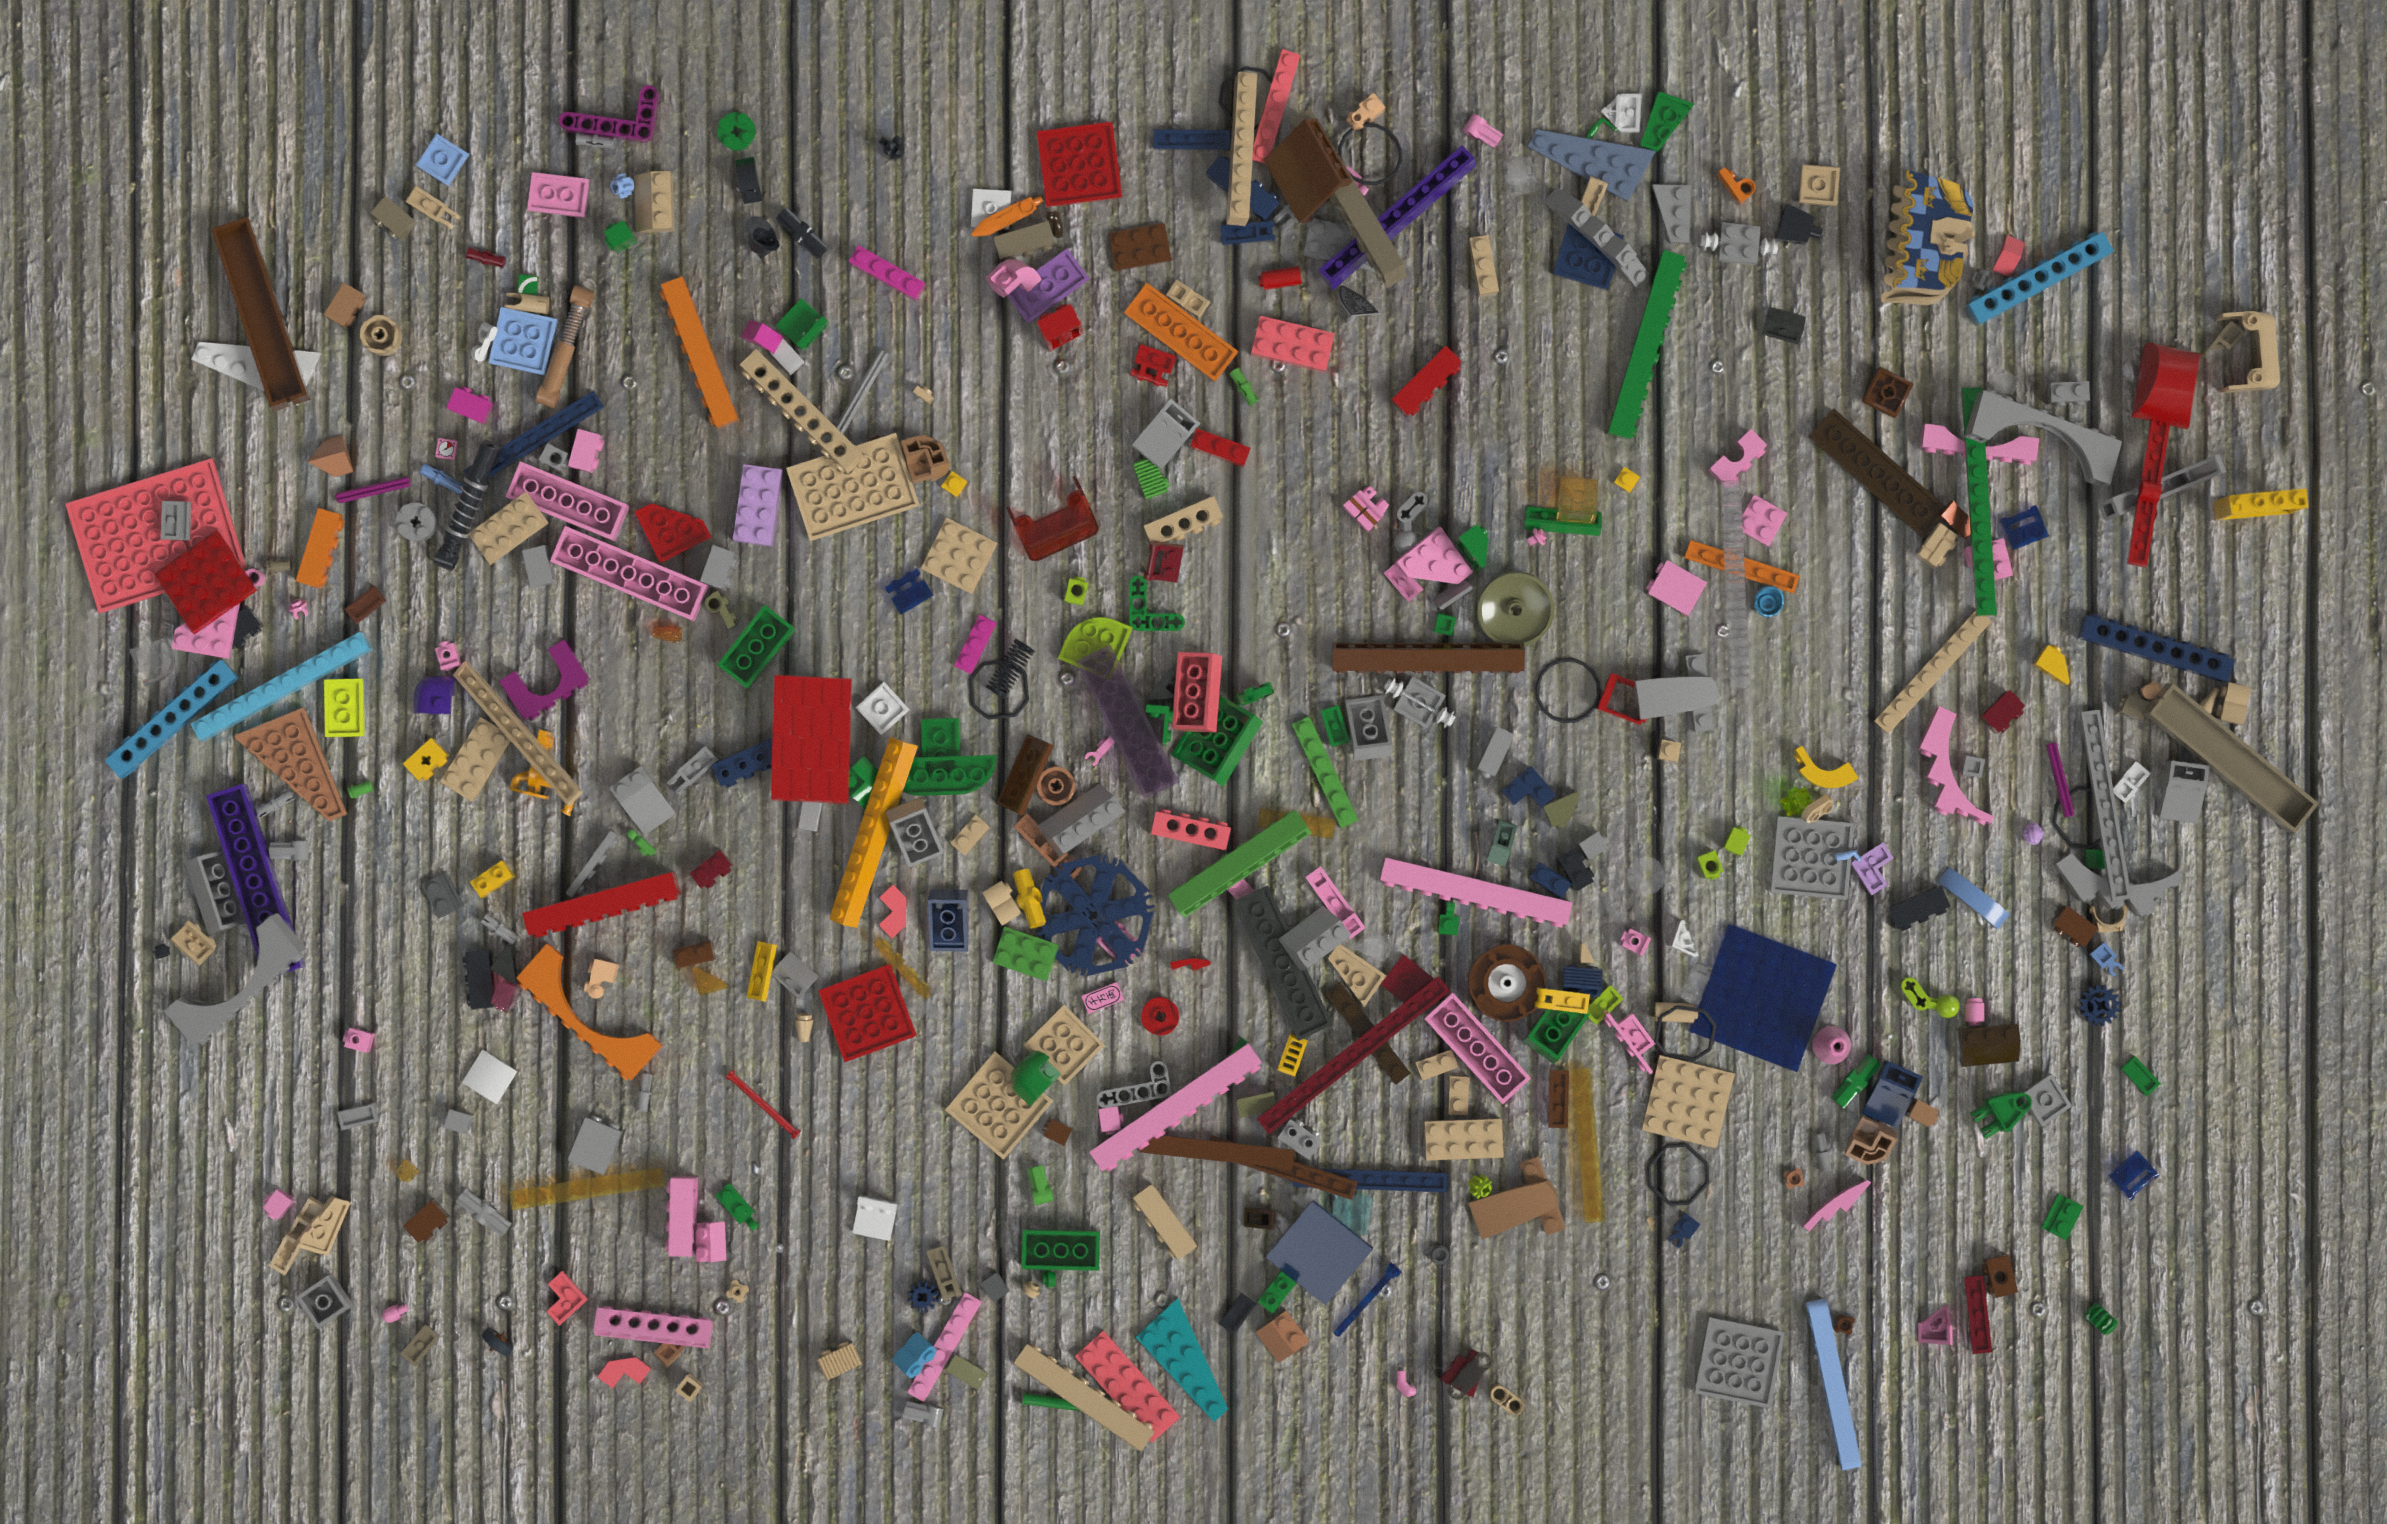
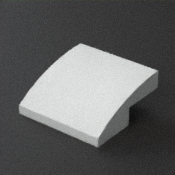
M482 1050L462 1083L498 1104L517 1071L487 1051Z

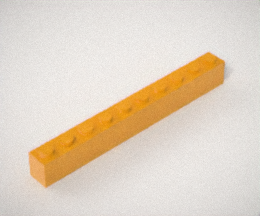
M889 738L829 920L844 926L857 928L891 828L885 811L897 807L918 747L917 745L904 740Z

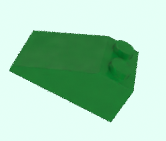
M1545 1009L1522 1042L1554 1064L1559 1061L1590 1014Z

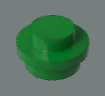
M1046 1270L1042 1274V1285H1045L1046 1289H1050V1287H1055L1056 1274L1054 1271Z

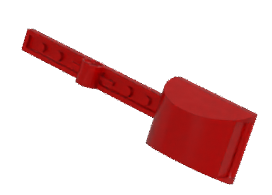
M2152 342L2146 343L2143 346L2131 417L2147 420L2150 423L2126 564L2143 568L2147 566L2157 503L2162 493L2161 478L2170 426L2188 429L2190 426L2201 353Z

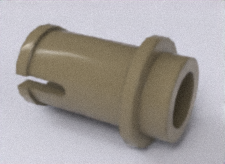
M270 559L266 563L267 572L271 574L292 571L290 559L278 561Z

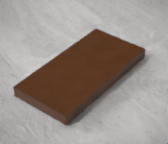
M1029 734L1026 735L997 800V805L1022 816L1024 815L1052 752L1053 744Z

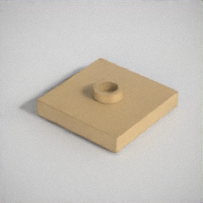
M1802 164L1798 203L1837 206L1840 168Z

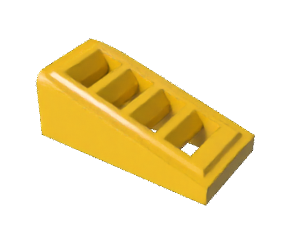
M1290 1034L1277 1070L1295 1077L1308 1040L1301 1039L1298 1041L1295 1035ZM1291 1041H1295L1302 1044V1047L1300 1048L1295 1045H1292ZM1289 1048L1300 1051L1299 1055L1289 1052ZM1286 1055L1296 1058V1062L1285 1059ZM1285 1062L1287 1064L1293 1065L1294 1068H1287L1283 1066V1063Z

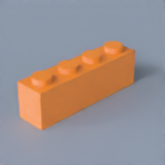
M320 508L317 509L296 582L319 589L322 588V585H326L328 579L326 572L333 563L332 552L338 546L339 538L337 536L339 530L342 531L345 523L342 515Z

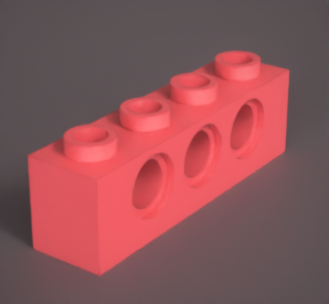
M1160 809V812L1155 813L1151 831L1152 835L1226 851L1231 828L1227 827L1228 823L1217 821L1216 824L1208 823L1209 819L1198 817L1197 820L1190 819V815L1179 813V816L1171 815L1172 811ZM1169 820H1176L1178 822L1176 830L1171 831L1167 828ZM1188 824L1196 825L1197 832L1195 834L1189 835L1186 832ZM1207 828L1215 830L1216 835L1214 838L1208 839L1205 837L1204 832Z

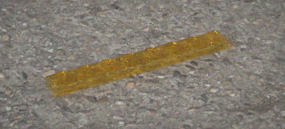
M1590 1068L1570 1069L1585 1223L1604 1222Z
M663 1167L509 1192L512 1210L666 1185Z

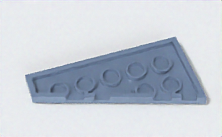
M1538 129L1527 146L1588 181L1590 176L1608 182L1606 191L1626 202L1630 199L1656 152Z

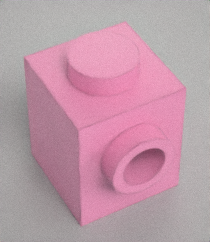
M349 1028V1031L346 1030L343 1037L344 1047L368 1053L371 1050L375 1033L357 1028Z
M1118 1106L1099 1108L1102 1132H1106V1135L1118 1133L1117 1130L1121 1129V1125H1124L1123 1113H1119Z
M279 1188L265 1198L264 1203L266 1204L263 1209L266 1210L265 1214L271 1219H281L296 1199Z

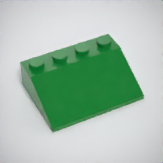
M1219 695L1216 732L1185 731L1171 756L1224 787L1263 721Z

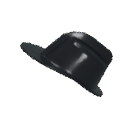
M757 216L750 217L746 223L749 233L748 245L760 259H763L772 251L779 249L780 244L773 227L767 220Z

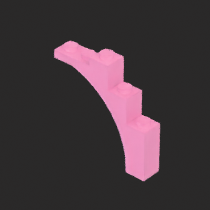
M1938 706L1917 749L1921 750L1920 754L1929 758L1934 756L1925 775V778L1929 779L1928 783L1936 787L1942 785L1933 803V807L1937 808V813L1944 816L1947 813L1953 814L1955 809H1957L1956 813L1964 817L1970 815L1975 818L1974 821L1981 825H1985V823L1991 824L1994 816L1977 809L1965 797L1956 783L1950 766L1948 746L1951 728L1957 714Z

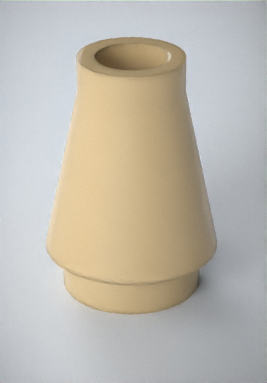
M798 1013L794 1019L798 1041L809 1042L814 1019L812 1014Z

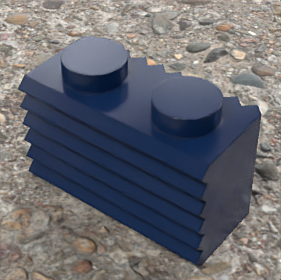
M1541 862L1537 863L1529 876V879L1539 883V886L1542 885V888L1545 887V890L1552 892L1558 898H1563L1572 882Z
M1574 964L1564 966L1562 972V991L1589 994L1590 997H1600L1602 991V969H1598L1595 966L1582 968Z

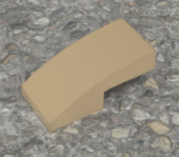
M1177 279L1166 294L1168 298L1198 318L1202 316L1210 304L1209 300L1197 294Z

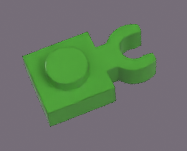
M633 829L626 834L639 846L638 850L644 856H653L658 851Z

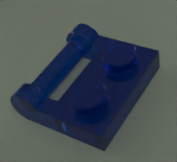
M2036 505L2008 518H2000L2001 526L2005 531L2012 551L2049 537ZM2032 516L2035 519L2034 522L2014 530L2010 527L2011 524Z
M2136 1150L2108 1176L2126 1198L2132 1201L2140 1190L2153 1179L2156 1180L2160 1175L2142 1154ZM2146 1169L2148 1174L2129 1190L2126 1186Z

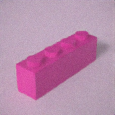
M859 245L849 260L850 265L915 302L918 301L926 287L925 282Z

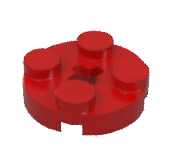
M1156 997L1149 1000L1143 1007L1141 1021L1144 1028L1150 1033L1159 1036L1167 1035L1178 1025L1179 1010L1171 1000ZM1157 1011L1166 1014L1163 1022L1155 1019Z

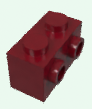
M719 850L689 874L701 889L705 887L709 889L716 883L715 879L719 876L725 877L732 871L730 868L734 865L726 854Z

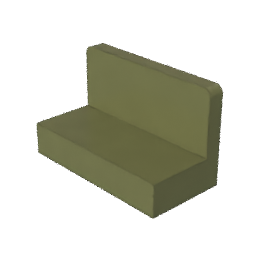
M1274 1091L1236 1099L1240 1118L1265 1113L1276 1104Z

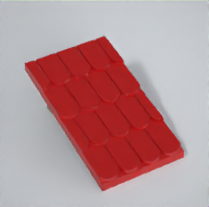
M774 675L772 801L849 804L852 679Z

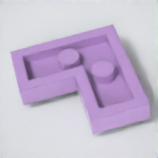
M1884 842L1860 856L1862 858L1860 862L1857 859L1851 862L1852 867L1870 895L1875 894L1888 885L1878 868L1894 859Z

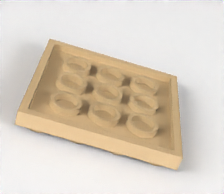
M994 1051L945 1111L1004 1160L1054 1100L1043 1093L1030 1107L1012 1088L1011 1073L1015 1067Z
M1659 1055L1641 1130L1717 1148L1735 1074Z

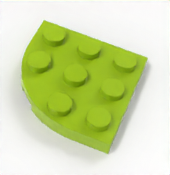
M1104 617L1086 620L1078 624L1069 633L1058 659L1111 681L1133 627Z

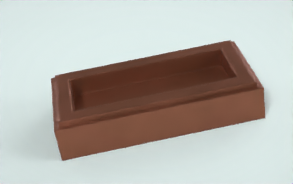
M1950 500L1939 513V516L1963 539L1967 540L1971 535L1970 517L1954 501Z
M373 586L344 610L355 624H359L387 600L377 587Z

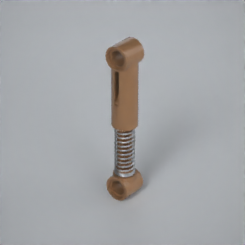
M577 285L574 286L570 297L572 306L568 316L569 319H566L568 322H565L567 325L564 326V332H562L563 335L560 338L561 341H557L543 384L537 393L536 403L556 408L560 398V390L575 349L572 343L576 339L574 337L577 336L576 333L579 330L578 326H580L582 314L592 304L594 291Z

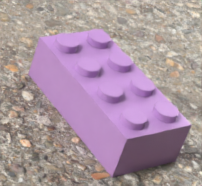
M743 464L733 534L734 542L773 547L783 471L781 469Z

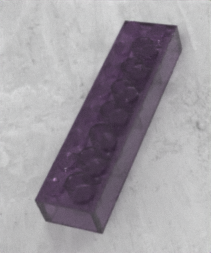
M1111 645L1076 661L1144 799L1179 783Z

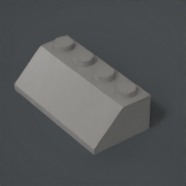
M1099 783L1039 824L1038 828L1060 858L1121 816L1125 811L1115 796Z
M221 850L198 856L186 861L187 871L208 935L246 924L224 851Z

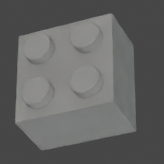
M713 545L700 582L726 592L727 588L730 589L734 579L731 576L732 572L737 570L740 560L735 552Z
M333 1274L326 1276L296 1297L317 1329L354 1306Z

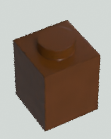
M1052 1118L1051 1122L1046 1121L1042 1131L1045 1132L1044 1137L1065 1146L1073 1128Z

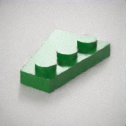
M1659 91L1640 147L1658 152L1694 106V103Z

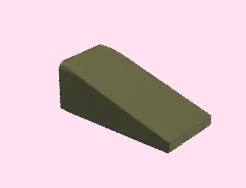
M957 1353L945 1370L979 1390L989 1374Z

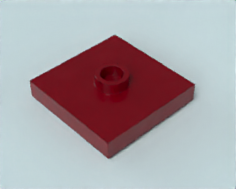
M1403 954L1380 985L1404 1003L1431 982L1433 977Z

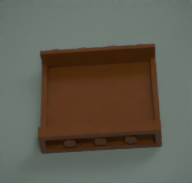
M1317 118L1304 119L1264 160L1299 223L1312 222L1313 218L1311 215L1341 186H1349L1353 182Z

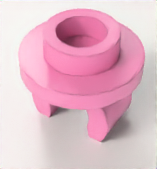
M1534 528V535L1526 540L1529 546H1533L1537 542L1545 545L1547 537L1542 529Z
M298 598L290 602L288 610L293 612L296 620L299 619L298 611H303L305 616H308L306 600Z

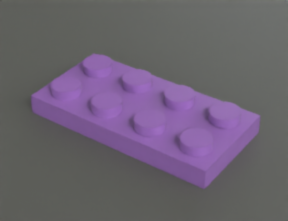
M1067 248L1036 270L1042 280L1029 292L1017 286L1007 296L1027 324H1029L1088 282L1090 278Z

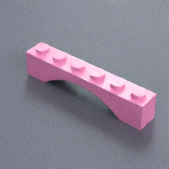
M1922 425L1920 449H1924L1926 453L1943 451V455L1955 456V453L1962 454V457L1966 458L1965 441L1957 438L1945 426ZM2019 436L2003 445L1986 446V460L1992 461L1993 458H1998L2003 463H2012L2013 460L2019 461L2020 465L2030 466L2031 463L2037 461L2039 438Z

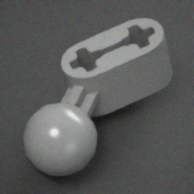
M1422 492L1414 493L1397 512L1398 521L1400 522V533L1396 535L1394 545L1401 554H1405L1418 543V537L1412 532V523L1428 506L1427 496ZM1415 499H1423V505H1416ZM1403 512H1404V513L1410 512V513H1409V517H1410V518H1409V519H1408V518L1402 519V518H1403L1402 513H1403Z

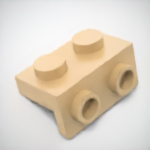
M189 920L170 939V942L198 967L216 948L214 939L209 935L203 934L201 928Z

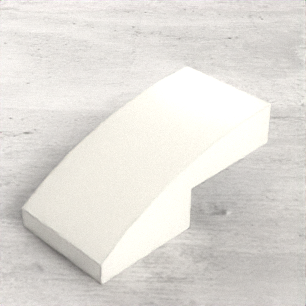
M2135 760L2114 785V794L2126 803L2151 773Z

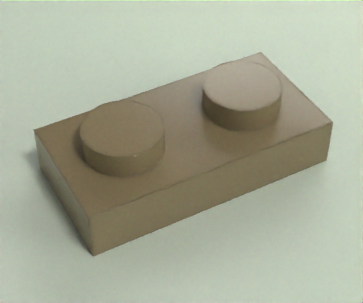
M425 1324L400 1355L415 1367L441 1336Z

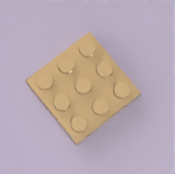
M946 517L921 569L973 594L998 543Z
M1064 1004L1023 1046L1029 1052L1035 1050L1050 1057L1048 1062L1061 1073L1057 1079L1065 1086L1105 1044Z

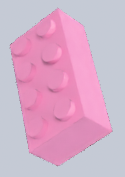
M674 1176L670 1182H667V1193H670V1200L667 1201L666 1212L670 1213V1218L666 1221V1232H669V1238L665 1243V1251H669L668 1256L692 1257L696 1254L695 1223H697L698 1177Z

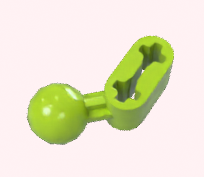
M1911 976L1904 977L1900 982L1901 990L1912 1006L1919 1011L1927 1008L1933 1009L1943 1018H1952L1960 1009L1959 1001L1955 996L1944 994L1938 999L1928 997L1920 984ZM1907 981L1910 983L1914 982L1912 985L1913 990L1921 999L1925 998L1923 1000L1924 1005H1916L1918 1001L1914 993L1908 988L1905 989Z

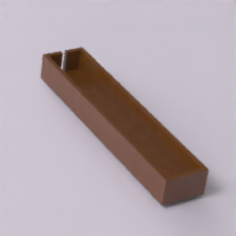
M245 217L211 228L270 408L275 412L290 407V402L296 405L311 400L249 217Z

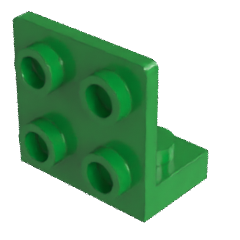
M800 299L780 320L776 327L805 352L830 323L807 302Z
M1146 705V714H1150V718H1161V715H1165L1163 746H1167V742H1171L1172 730H1168V723H1172L1173 711H1169L1170 706Z

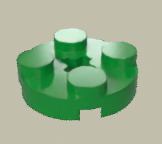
M733 112L725 115L719 121L717 134L720 142L726 148L732 151H743L749 148L755 139L756 128L753 121L746 114ZM734 127L742 129L738 137L735 134H731Z
M1267 682L1258 688L1251 687L1243 690L1244 692L1235 696L1238 705L1243 706L1256 702L1263 697L1271 696L1274 694L1271 683Z

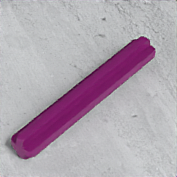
M406 476L335 494L337 503H344L411 486V481Z
M2049 743L2046 745L2063 815L2064 817H2071L2075 813L2057 743Z

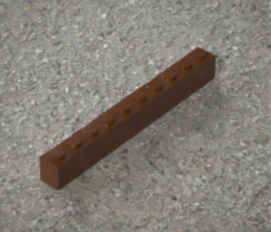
M1332 643V671L1337 673H1346L1347 671H1355L1356 673H1365L1366 671H1374L1376 673H1384L1386 671H1393L1395 673H1404L1405 671H1412L1414 673H1423L1424 671H1432L1433 673H1442L1443 671H1451L1452 673H1461L1462 671H1470L1471 673H1481V671H1489L1490 673H1500L1501 671L1519 673L1524 671L1525 666L1524 643Z

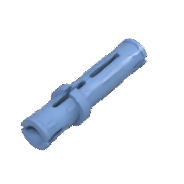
M426 463L421 468L419 474L431 479L436 485L440 484L457 494L462 493L461 485L464 484L446 475L444 471L434 469Z

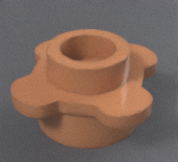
M1800 1168L1784 1172L1783 1176L1786 1178V1187L1788 1189L1804 1185Z

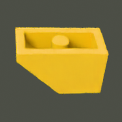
M2053 644L2051 646H2044L2032 665L2061 685H2068L2070 680L2065 655L2060 653L2062 650Z

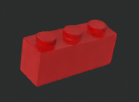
M1197 428L1190 445V449L1242 468L1246 464L1251 449L1245 445Z

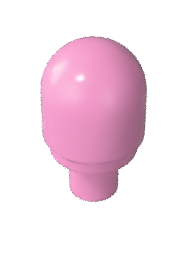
M406 1304L402 1306L392 1305L383 1310L382 1318L385 1322L392 1323L399 1320L403 1313L409 1311V1308Z

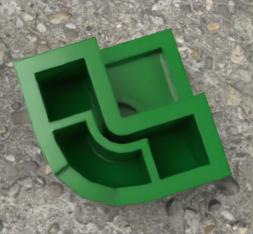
M865 756L849 770V795L864 810L866 809L879 771Z
M1035 1050L1029 1052L1011 1073L1013 1090L1030 1107L1061 1075L1048 1062L1050 1058L1048 1055Z

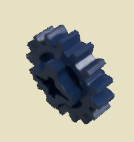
M2095 985L2094 990L2088 987V993H2081L2084 999L2078 1000L2082 1003V1006L2078 1007V1009L2083 1010L2080 1014L2081 1017L2087 1016L2086 1022L2088 1023L2093 1020L2092 1025L2094 1026L2098 1022L2100 1026H2104L2105 1021L2111 1024L2110 1018L2117 1019L2115 1012L2121 1011L2117 1008V1005L2121 1004V1002L2116 1001L2119 995L2112 994L2114 990L2112 988L2106 990V985H2102L2101 989L2099 985ZM2098 992L2103 993L2100 997L2093 996V994ZM2110 1000H2111V1004H2112V1007H2111V1008L2109 1007V1001H2110ZM2088 1002L2090 1003V1010H2089V1011H2088V1007H2087V1003H2088ZM2096 1002H2102L2101 1006L2104 1009H2097L2098 1005ZM2100 1013L2106 1015L2103 1018H2096Z

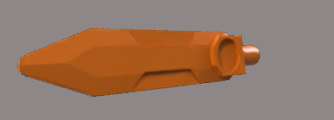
M1038 196L1034 199L1031 197L1024 198L985 218L973 230L971 236H990L1032 214L1037 209L1036 206L1044 202L1042 197Z

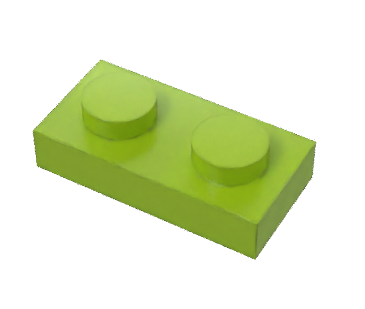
M1609 985L1601 993L1600 997H1597L1588 1005L1587 1013L1590 1014L1588 1018L1597 1025L1605 1017L1602 1011L1606 1009L1610 1013L1624 998Z

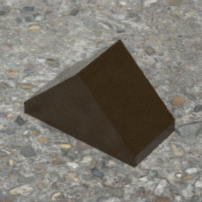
M1244 1208V1227L1274 1230L1275 1209Z

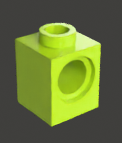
M1074 576V579H1069L1065 602L1084 606L1089 583L1085 582V578ZM1076 585L1081 586L1083 589L1082 593L1078 596L1073 595L1071 592L1072 588Z
M1737 826V828L1731 827L1722 849L1742 856L1751 835L1747 833V829L1741 826Z
M1715 850L1695 857L1704 879L1709 878L1711 881L1721 877L1720 873L1724 872ZM1708 861H1713L1715 864V869L1712 872L1707 871L1705 867Z

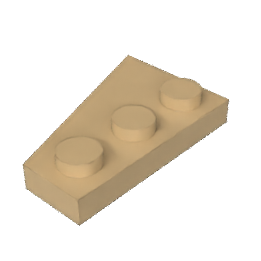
M1341 944L1334 948L1328 957V960L1365 1007L1386 975Z
M331 1196L293 1245L328 1256L351 1202Z

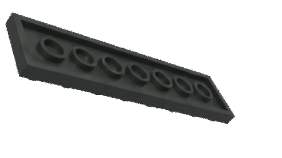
M1268 885L1233 901L1297 1040L1299 1041L1333 1025L1308 970H1299L1278 940L1289 929Z

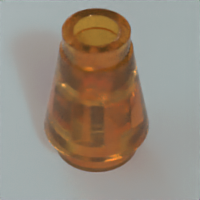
M677 624L654 626L653 638L671 643L680 642L682 639V627H678Z

